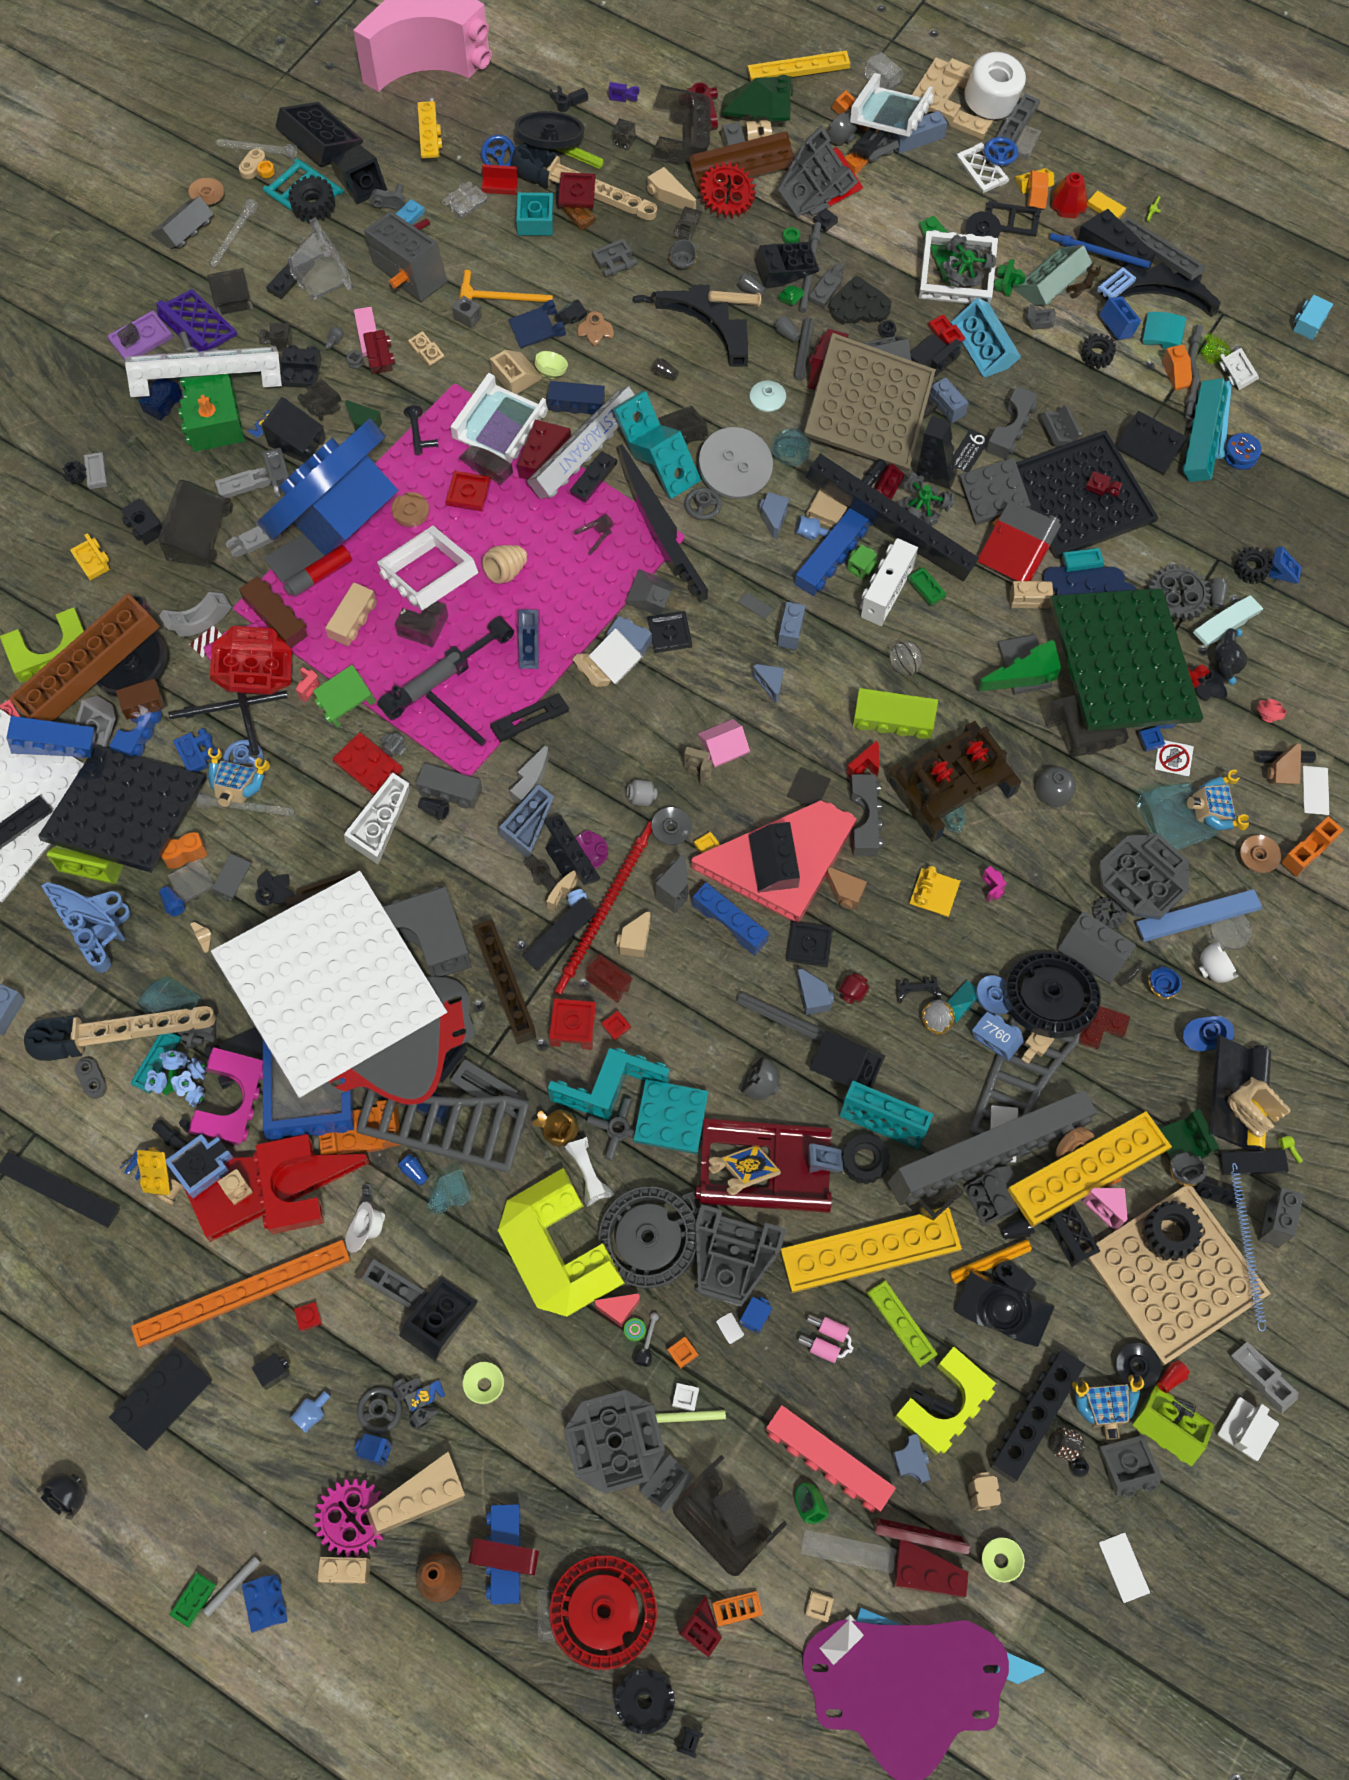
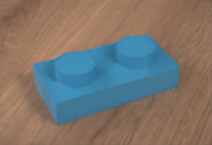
M410 199L396 215L413 225L425 213V208Z

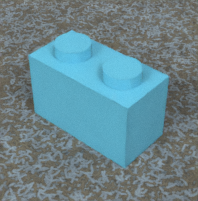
M1313 295L1310 301L1306 300L1301 309L1303 313L1299 312L1294 320L1296 326L1293 331L1313 340L1327 318L1333 303Z

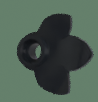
M1208 668L1210 673L1204 676L1206 679H1198L1201 685L1196 688L1197 694L1204 701H1208L1211 696L1214 698L1227 697V690L1223 684L1228 680L1227 677L1220 672V669L1211 670Z
M268 871L263 872L257 880L256 901L264 906L272 903L285 904L284 899L294 896L293 892L287 890L290 884L289 875H279L272 878ZM265 894H269L268 898H263Z

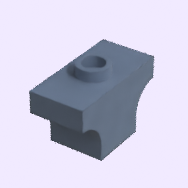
M918 1434L908 1436L905 1449L892 1454L898 1478L912 1476L919 1484L927 1483L930 1481L926 1464H929L926 1450L922 1451Z

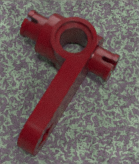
M697 82L691 88H687L686 92L679 93L680 104L688 103L689 106L704 108L710 130L718 129L717 114L712 101L713 98H718L716 87L709 88L707 84Z

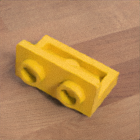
M87 533L84 535L87 541L70 549V551L91 581L109 571L110 568L107 564L109 562L107 555L104 551L100 553L98 549L101 547L95 538L91 539Z

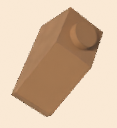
M1301 744L1291 745L1271 763V767L1268 768L1267 772L1270 784H1300Z
M829 867L826 879L837 903L846 909L856 910L867 882Z

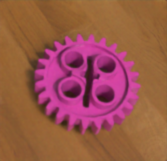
M357 1478L354 1479L353 1485H350L348 1479H345L343 1487L337 1482V1490L333 1491L331 1488H328L329 1497L321 1496L324 1504L316 1505L321 1509V1513L314 1514V1517L319 1518L320 1522L315 1523L314 1527L321 1528L316 1534L318 1537L325 1536L321 1542L322 1545L331 1543L328 1548L330 1552L337 1547L338 1556L345 1550L347 1558L350 1557L352 1551H354L356 1557H359L361 1549L368 1554L369 1545L376 1548L375 1540L383 1541V1537L380 1534L374 1536L371 1525H364L363 1516L372 1506L381 1501L379 1498L382 1492L378 1491L374 1494L373 1492L376 1487L374 1484L367 1488L366 1480L360 1486ZM359 1495V1504L356 1507H350L348 1504L350 1496ZM340 1501L344 1503L352 1514L357 1513L355 1518L365 1529L366 1533L364 1535L351 1521L347 1523L349 1517L339 1506L338 1503ZM337 1510L340 1511L342 1514L341 1520L338 1523H331V1513ZM351 1528L355 1529V1539L350 1542L346 1541L344 1538L345 1532Z

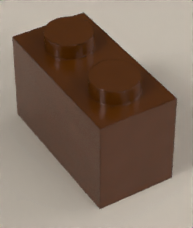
M155 678L116 690L119 704L126 720L136 719L141 715L150 712L154 713L165 708Z

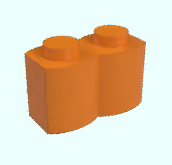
M197 832L185 834L179 840H171L162 854V858L169 869L179 868L187 862L199 861L207 856L204 843Z

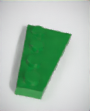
M934 215L919 222V229L924 240L927 231L936 230L948 233ZM931 244L930 254L935 259L937 270L940 271L941 279L944 283L950 280V278L946 276L948 273L942 266L943 262H947L951 256L960 260L962 259V253H955L952 249L948 250L946 245ZM965 267L962 273L968 271L969 267Z

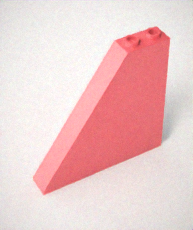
M818 801L769 823L790 822L800 874L799 888L758 893L749 835L765 826L693 857L691 869L791 921L800 922L826 878L828 868L832 867L852 833L857 818L847 811L843 812L837 809L832 803Z

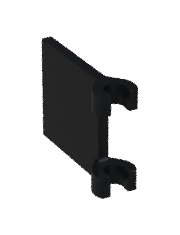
M256 1027L223 1043L203 1049L207 1060H209L213 1047L263 1060V1038ZM221 1075L218 1077L222 1090L235 1083L233 1079Z

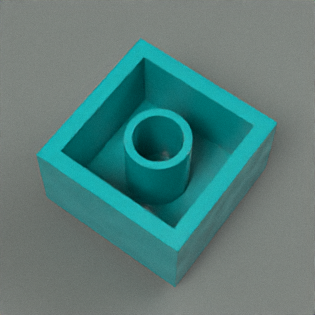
M518 192L516 216L518 235L553 236V193Z

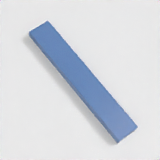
M1253 889L1166 913L1160 920L1148 918L1137 921L1136 927L1143 942L1258 911L1262 909V904Z

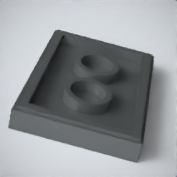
M1036 634L998 642L1005 669L1014 662V659L1027 657L1031 654V649L1039 646ZM1052 682L1012 688V691L1016 695L1052 687Z

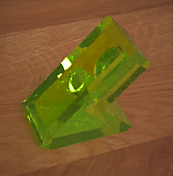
M1208 333L1204 337L1207 344L1201 350V354L1208 364L1221 361V354H1224L1226 357L1233 353L1225 340L1212 333Z

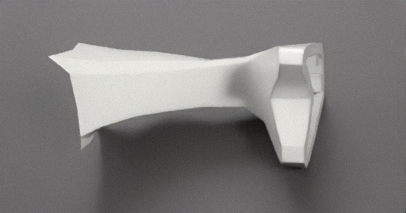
M586 1137L568 1143L565 1146V1151L576 1162L585 1180L584 1202L588 1207L599 1199L612 1197L614 1193L597 1178L586 1150L589 1147Z

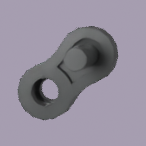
M398 183L396 190L391 192L380 189L373 190L370 195V203L377 208L388 207L400 210L405 204V196L402 194L403 184Z

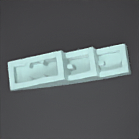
M1250 595L1223 610L1197 628L1193 633L1205 646H1208L1222 639L1227 629H1236L1244 625L1248 619L1260 614L1263 608Z

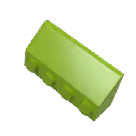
M859 688L853 727L859 730H875L879 733L888 732L899 736L909 735L916 736L919 739H931L938 699Z

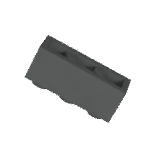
M424 763L416 781L417 791L422 796H432L446 803L452 802L465 809L468 807L475 808L482 791L481 780Z

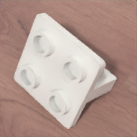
M1240 1397L1235 1402L1217 1435L1254 1461H1258L1279 1423L1267 1415L1270 1410L1263 1404L1255 1407Z

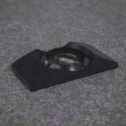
M970 1271L954 1312L978 1325L997 1330L1013 1340L1038 1347L1055 1305Z

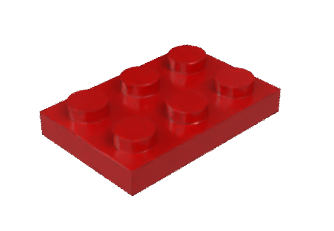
M361 732L332 758L338 767L373 796H375L392 773L399 776L404 771L401 765Z

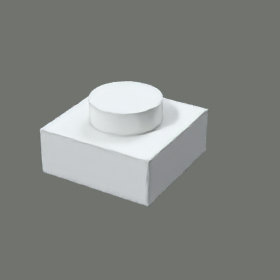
M677 1383L672 1407L694 1412L699 1388Z

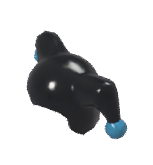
M1233 628L1227 629L1222 642L1212 652V662L1227 677L1230 685H1234L1237 681L1232 675L1242 671L1248 661L1247 654L1236 643V637L1242 635V630L1239 628L1236 630Z

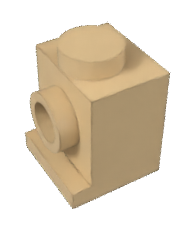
M237 1169L217 1181L234 1205L253 1193Z

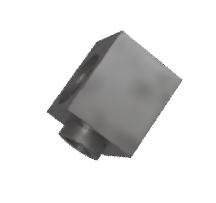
M464 295L452 307L454 319L470 329L482 318L481 305Z

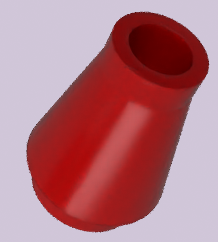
M1179 1360L1171 1362L1157 1383V1386L1162 1392L1167 1394L1171 1389L1186 1381L1190 1371Z

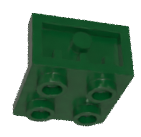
M1200 1109L1193 1111L1185 1119L1159 1128L1172 1146L1166 1151L1170 1162L1176 1154L1187 1152L1189 1156H1200L1203 1159L1213 1155L1219 1149L1214 1136L1210 1134V1128Z

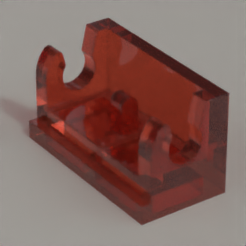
M601 954L587 968L585 978L617 1003L621 1000L624 991L628 992L633 980L632 977Z

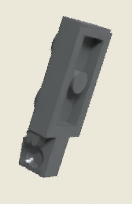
M837 263L833 271L828 270L810 294L808 301L825 308L841 285L844 265Z

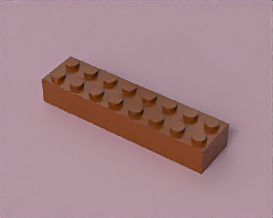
M127 593L8 698L26 718L53 722L160 626Z

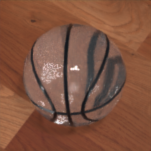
M899 642L889 653V664L900 675H912L923 664L922 650L913 642Z

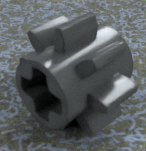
M396 732L389 735L386 733L381 739V742H383L381 749L391 757L397 754L401 756L406 749L404 747L405 739Z

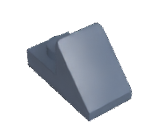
M809 1144V1172L826 1170L837 1173L843 1171L842 1150Z

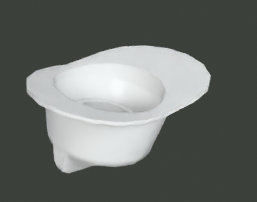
M363 1202L359 1206L347 1231L345 1243L347 1250L351 1253L357 1252L366 1240L376 1238L381 1233L385 1214L373 1209L368 1202Z

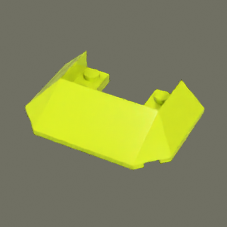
M562 1168L507 1200L498 1232L536 1307L568 1317L625 1283L603 1243L565 1265L547 1227L584 1207L568 1174Z

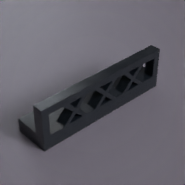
M1072 1204L1068 1207L1067 1214L1058 1212L1045 1221L1071 1267H1074L1085 1259L1098 1254L1100 1249L1075 1205ZM1069 1220L1078 1224V1234L1070 1231L1068 1227ZM1080 1240L1088 1242L1092 1251L1083 1254L1079 1247Z

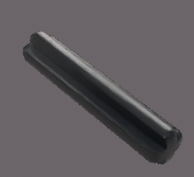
M1257 751L1256 762L1272 763L1284 751ZM1301 751V763H1314L1316 760V753L1314 751Z

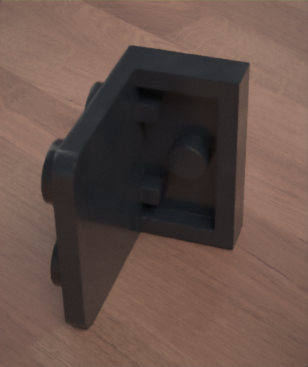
M932 334L910 352L911 359L916 363L936 369L934 375L936 377L960 356L962 342L956 338L951 344L947 345Z

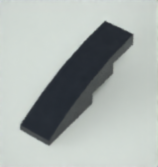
M582 897L522 957L536 971H539L552 956L586 925L598 910L585 897Z

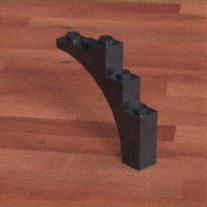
M1163 262L1148 272L1143 267L1133 264L1123 267L1135 276L1136 280L1117 297L1125 298L1139 294H1163L1187 301L1200 308L1210 317L1217 314L1221 302L1200 282L1201 274L1190 280L1179 272L1174 274ZM1123 274L1122 276H1120L1111 285H1109L1107 289H1109L1112 285L1115 284L1116 281L1120 280L1125 275ZM1110 275V276L1107 277L1106 279L1102 280V283H1101V284H1103L1106 280H1108L1112 275ZM1103 292L1099 293L1106 301L1109 297H1104Z
M692 285V291H656V309L678 311L697 318L712 329L723 343L728 355L729 367H748L747 319L729 320L728 302H710L708 300L710 285Z

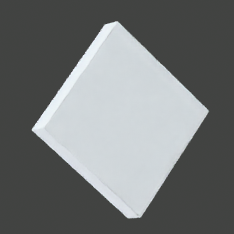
M616 628L589 655L614 684H617L644 657Z

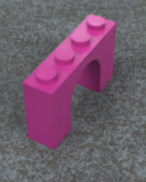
M213 1047L205 1071L233 1079L241 1088L242 1103L236 1112L226 1116L195 1110L188 1133L197 1136L202 1134L205 1138L212 1140L218 1137L221 1142L239 1146L242 1141L245 1142L249 1129H246L247 1120L251 1121L254 1114V1108H251L253 1099L257 1100L260 1088L257 1087L258 1080L263 1079V1060Z

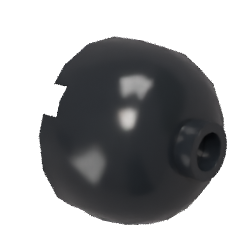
M56 1473L49 1476L37 1488V1493L40 1491L43 1493L40 1497L42 1501L58 1515L61 1514V1511L68 1514L65 1517L66 1519H72L78 1513L85 1499L84 1489L81 1486L83 1482L75 1474L70 1476L65 1473Z

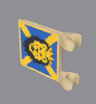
M757 1146L749 1147L722 1158L712 1157L709 1160L712 1166L708 1167L713 1174L726 1167L736 1178L728 1180L730 1188H727V1192L730 1195H736L745 1187L775 1177L781 1173L778 1167Z

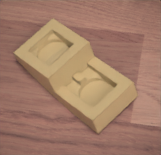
M574 870L567 874L552 890L546 901L547 909L555 912L562 895L567 896L574 890L578 881V876Z

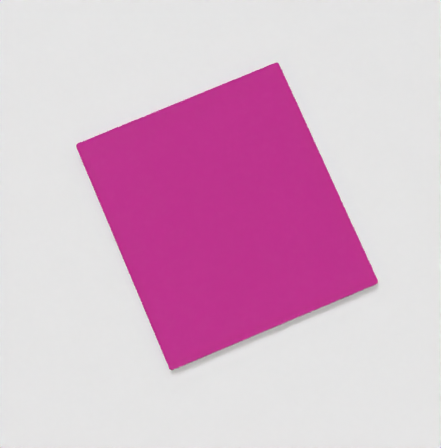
M453 384L418 419L421 441L438 439L439 447L422 448L423 453L415 455L411 426L375 463L399 491L340 544L347 549L352 557V562L296 597L286 594L283 589L284 585L271 569L261 578V581L265 580L270 585L271 591L274 594L277 593L282 598L283 604L290 606L295 613L294 616L297 619L301 618L307 626L305 629L307 637L291 648L292 653L329 680L353 665L360 673L377 702L386 693H393V686L401 688L445 657L444 653L452 647L456 646L463 652L490 633L487 629L489 623L494 618L502 616L514 629L513 637L503 644L494 639L467 658L469 669L459 676L454 674L431 690L432 693L486 740L484 746H480L427 699V694L405 708L403 714L395 720H390L378 707L377 702L373 705H370L366 700L362 702L370 710L459 774L471 777L501 744L490 728L491 723L538 703L574 663L573 658L575 655L582 654L627 604L625 602L638 570L641 569L654 574L666 560L654 541L636 502L604 481L586 503L570 494V489L586 471L583 467L580 466L581 469L576 474L571 475L568 478L569 481L564 486L559 487L557 494L552 498L540 499L528 484L527 479L519 478L518 462L525 447L524 445L520 449L518 457L513 459L509 465L452 438L451 425L472 397L471 393L459 385ZM496 411L476 439V442L505 455L506 450L522 427ZM454 470L491 477L483 512L446 505L445 501ZM416 492L426 498L430 511L424 523L416 527H404L394 520L391 508L393 501L399 495H405L404 493ZM431 526H434L473 558L479 573L424 610H421L416 605L413 606L407 597H402L397 588L393 589L387 579H382L379 574L381 570L377 562ZM677 530L676 540L680 545L684 541V534ZM500 545H518L523 548L527 553L526 564L511 582L496 584L487 577L483 569L482 559L488 550ZM435 546L395 574L413 590L419 592L458 565ZM354 582L373 590L377 604L374 610L369 612L365 625L361 626L358 630L357 638L348 647L328 638L325 627ZM242 598L234 605V611L248 622H256L260 628H268ZM519 610H540L539 669H519ZM523 718L512 722L513 725L517 726Z

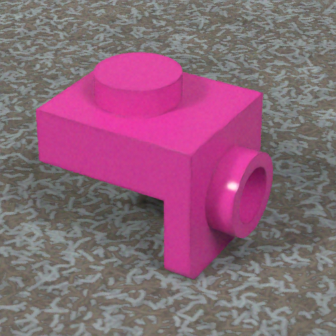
M989 866L984 870L982 879L992 889L986 898L988 902L1001 898L1005 893L1004 889L1007 885L1003 880L1002 874L998 870H994L992 866Z

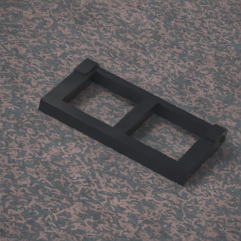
M993 201L987 203V212L992 213L993 208L1011 210L1009 226L1001 225V232L1036 237L1041 208ZM1016 211L1034 214L1032 230L1013 227Z

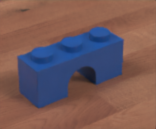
M161 710L131 719L132 722L138 724L137 727L130 732L117 730L109 745L110 749L130 756L140 757L144 752L147 740H150L153 735L156 723H159L161 720Z

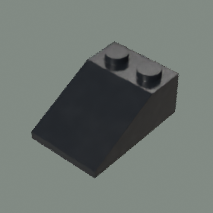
M441 1277L404 1322L399 1336L436 1361L478 1302Z

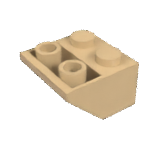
M504 350L490 358L491 370L494 376L508 391L515 394L543 379L542 375L521 352Z

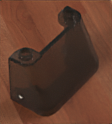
M179 480L159 536V543L166 560L211 568L212 562L217 557V551L214 550L213 542L222 516L227 517L233 510V503H231L230 499L190 481Z

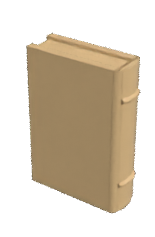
M820 488L810 504L806 516L807 518H817L820 524L834 528L850 507Z

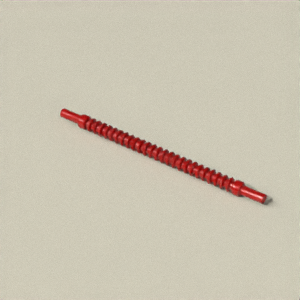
M651 821L647 823L641 836L636 838L635 845L632 846L633 850H630V855H627L628 860H624L625 864L621 865L622 869H619L620 874H616L617 879L613 880L612 888L608 889L609 893H606V898L602 899L604 903H600L601 908H597L598 913L592 918L593 922L589 923L590 927H587V932L583 933L585 937H581L582 942H578L579 947H576V952L572 953L573 957H570L571 962H567L568 966L564 967L563 975L554 990L556 994L561 995L570 978H574L575 970H578L577 965L581 964L580 960L584 959L583 955H586V950L590 949L588 945H592L591 940H595L594 935L598 934L599 926L603 925L602 921H605V916L609 915L607 911H611L610 906L614 905L613 901L617 900L618 892H621V887L625 886L624 882H627L626 877H630L629 872H633L634 863L638 862L637 858L641 857L642 849H645L648 845L647 840L652 833Z

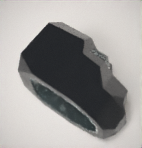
M575 299L557 312L555 319L557 322L562 321L564 325L567 323L574 324L588 314L581 302Z

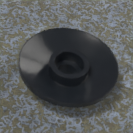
M1131 1343L1122 1348L1118 1353L1116 1370L1121 1380L1130 1387L1128 1377L1132 1375L1134 1377L1133 1383H1137L1139 1376H1141L1144 1381L1142 1389L1152 1386L1159 1379L1161 1361L1157 1353L1150 1346L1143 1343ZM1134 1363L1140 1365V1371H1136L1133 1368Z

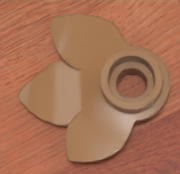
M597 311L590 312L586 320L578 326V336H587L593 346H597L603 336L613 338L614 335L611 323L605 321L603 315ZM592 318H598V321L594 322Z

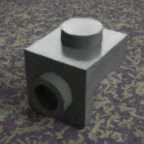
M1034 304L1030 305L1029 312L1026 313V319L1030 323L1032 330L1054 327L1056 316L1054 308L1036 310Z

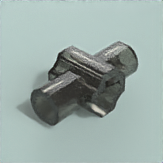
M534 855L529 856L524 861V865L532 873L534 883L537 886L543 885L551 893L558 882L551 875L548 864L540 863Z

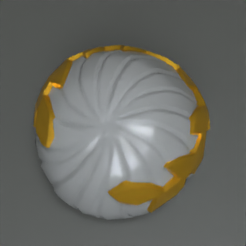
M938 999L925 1005L922 1011V1021L928 1031L940 1035L945 1034L952 1028L955 1016L951 1005Z

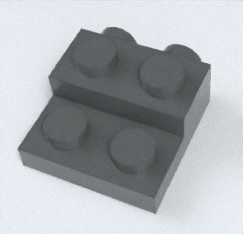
M1143 1435L1100 1447L1099 1451L1108 1470V1478L1116 1496L1123 1495L1124 1498H1129L1135 1495L1137 1490L1144 1489L1146 1492H1151L1160 1484V1471Z

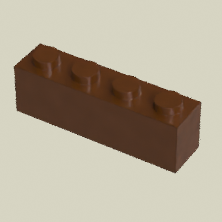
M256 576L239 588L242 599L268 628H273L278 637L290 648L294 647L307 637L306 624L301 618L297 619L294 616L295 613L291 607L283 604L282 598L277 593L274 594L271 591L270 585L265 580L262 582Z

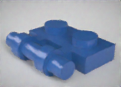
M204 728L198 731L199 737L194 738L192 733H188L173 740L186 769L195 773L208 768L206 760L211 759L208 755L209 748L213 749L212 756L218 754V749L214 748L211 735ZM204 745L206 751L201 753L199 746Z

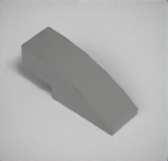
M544 746L518 771L519 782L510 790L511 799L516 804L520 805L538 784H541L549 759L547 746Z
M1246 1342L1231 1355V1358L1250 1382L1281 1414L1298 1400L1299 1392L1281 1377V1372L1251 1344Z

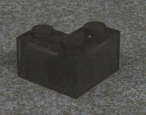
M436 601L422 610L421 614L402 608L395 622L397 636L433 648L448 618L446 604Z

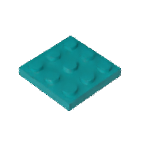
M646 1079L633 1142L697 1155L709 1091Z

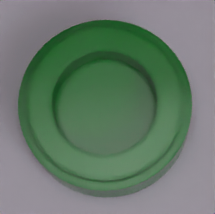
M794 227L786 228L783 231V242L785 244L798 243L800 241V231Z

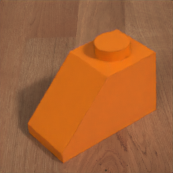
M1185 345L1167 348L1162 364L1174 391L1191 387V359Z

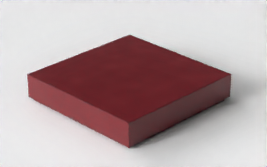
M561 172L559 207L594 209L596 174Z

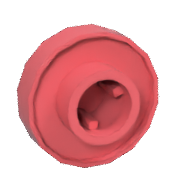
M1273 699L1261 700L1256 707L1262 716L1261 718L1269 723L1284 719L1287 713L1282 707L1283 705Z

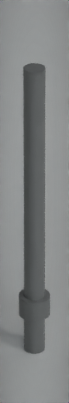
M819 222L814 224L813 233L810 236L811 248L815 258L817 247L821 240V223ZM813 274L805 277L803 285L804 295L801 297L800 312H806Z

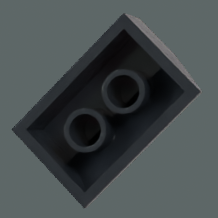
M1137 411L1116 448L1123 454L1164 475L1181 452L1187 436Z
M790 822L769 824L750 834L749 843L758 893L799 888L800 874Z

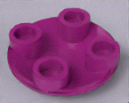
M584 831L575 837L595 869L606 861L608 846L600 835L591 831Z

